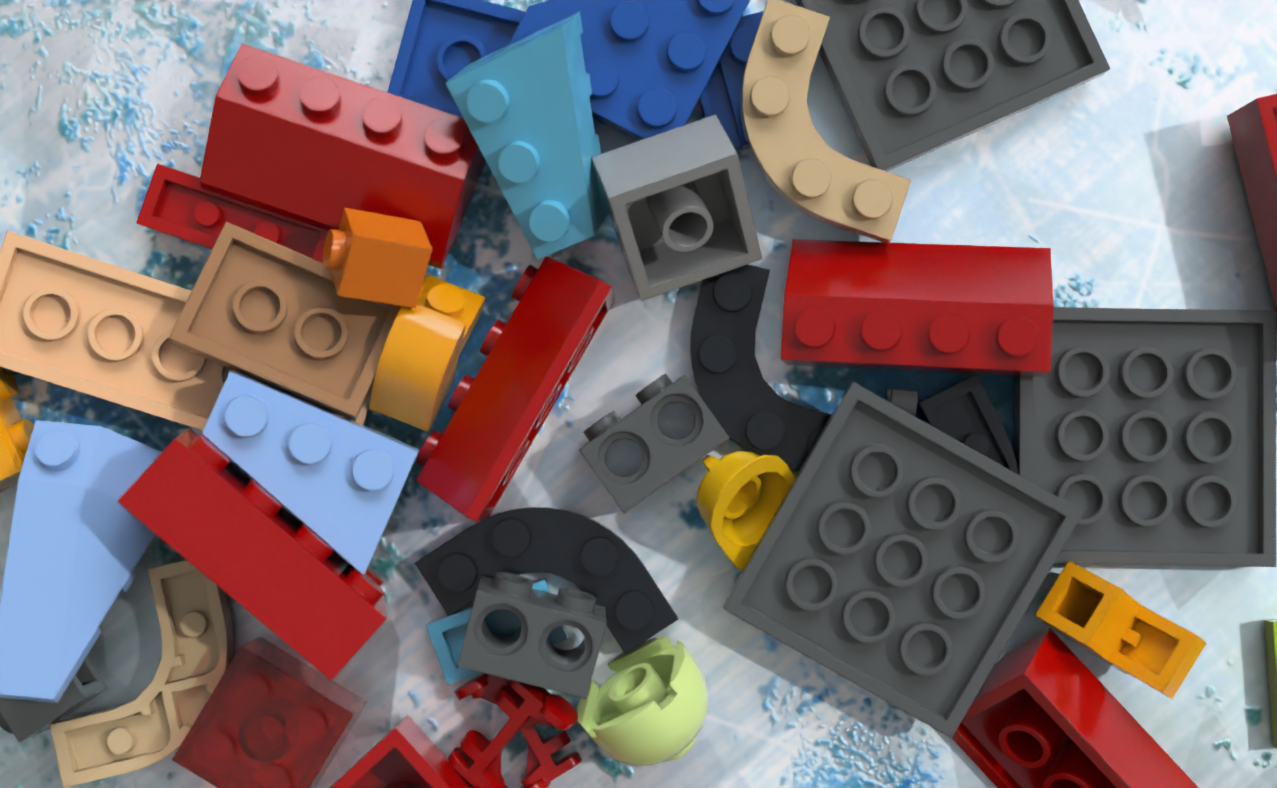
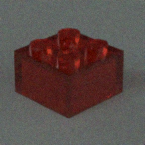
M259 637L240 646L172 760L217 788H316L368 701L335 681H331L325 675L266 639Z

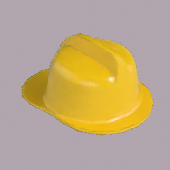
M735 451L723 456L721 459L706 455L702 459V463L707 473L698 487L696 496L698 511L703 521L711 530L716 543L732 564L742 571L793 483L795 476L788 465L775 455L759 456L753 452Z

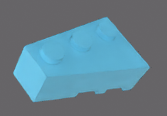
M580 11L468 64L445 83L537 260L593 237L609 213L592 157L601 154L599 136L595 134L590 104L592 89L589 73L586 74L580 37L583 33Z

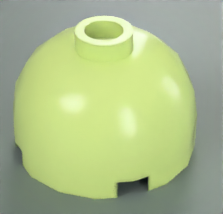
M656 637L641 643L626 654L624 652L607 664L612 671L617 673L606 680L601 688L592 680L587 698L581 697L577 705V721L590 738L613 760L626 765L649 766L665 761H673L684 756L694 745L695 737L701 730L709 708L706 680L696 660L679 640H677V646H673L667 637Z

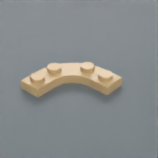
M767 0L746 62L741 84L740 114L746 141L748 140L753 155L765 174V179L783 199L796 209L824 223L887 244L892 241L911 180L851 160L826 144L813 127L807 98L810 76L830 17L782 0Z
M184 560L147 569L161 628L162 658L150 685L135 700L122 706L60 720L50 725L63 788L126 774L158 762L189 741L205 725L215 711L223 696L232 667L234 651L232 618L226 592L189 561Z

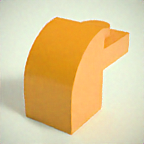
M427 274L422 284L416 308L401 306L390 329L375 372L369 409L429 432L452 388L459 355L482 314L486 297Z
M1069 560L1035 614L1040 620L1078 646L1170 699H1173L1206 645V642L1198 635L1142 606L1123 589Z

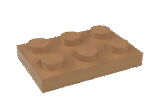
M226 222L169 336V340L175 346L356 422L373 384L384 344L401 306L338 296L331 271L324 269L323 263Z

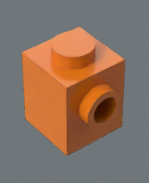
M344 208L339 230L330 229L327 233L323 250V268L331 271L338 296L416 308L432 253V247L421 221Z

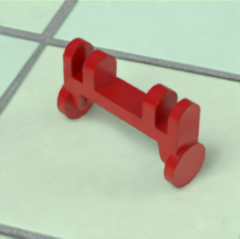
M483 673L456 689L454 693L458 700L471 695L473 699L482 698L496 704L495 697L504 686H510L506 678ZM533 725L521 728V732L528 742L526 776L522 779L521 784L523 786L520 788H547L551 784L550 781L582 761L578 751L565 756L556 763L551 758V754L571 742L565 730H561L542 741Z
M510 680L511 687L504 686L495 697L498 707L510 717L508 722L491 742L480 732L469 730L460 741L461 747L454 748L448 756V761L474 788H508L501 775V754L522 727L537 724L554 726L560 730H570L578 720L574 707L563 697L550 694L545 688Z

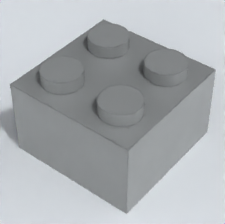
M716 114L592 157L624 261L641 301L763 259L738 154Z

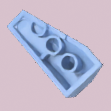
M35 421L18 479L0 598V698L58 703L101 634L99 625L120 591L126 593L137 575L134 569L153 539L158 541L160 538L117 501L162 451L101 426Z

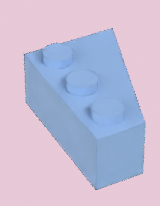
M231 371L202 432L208 440L363 575L370 564L420 450L242 373Z

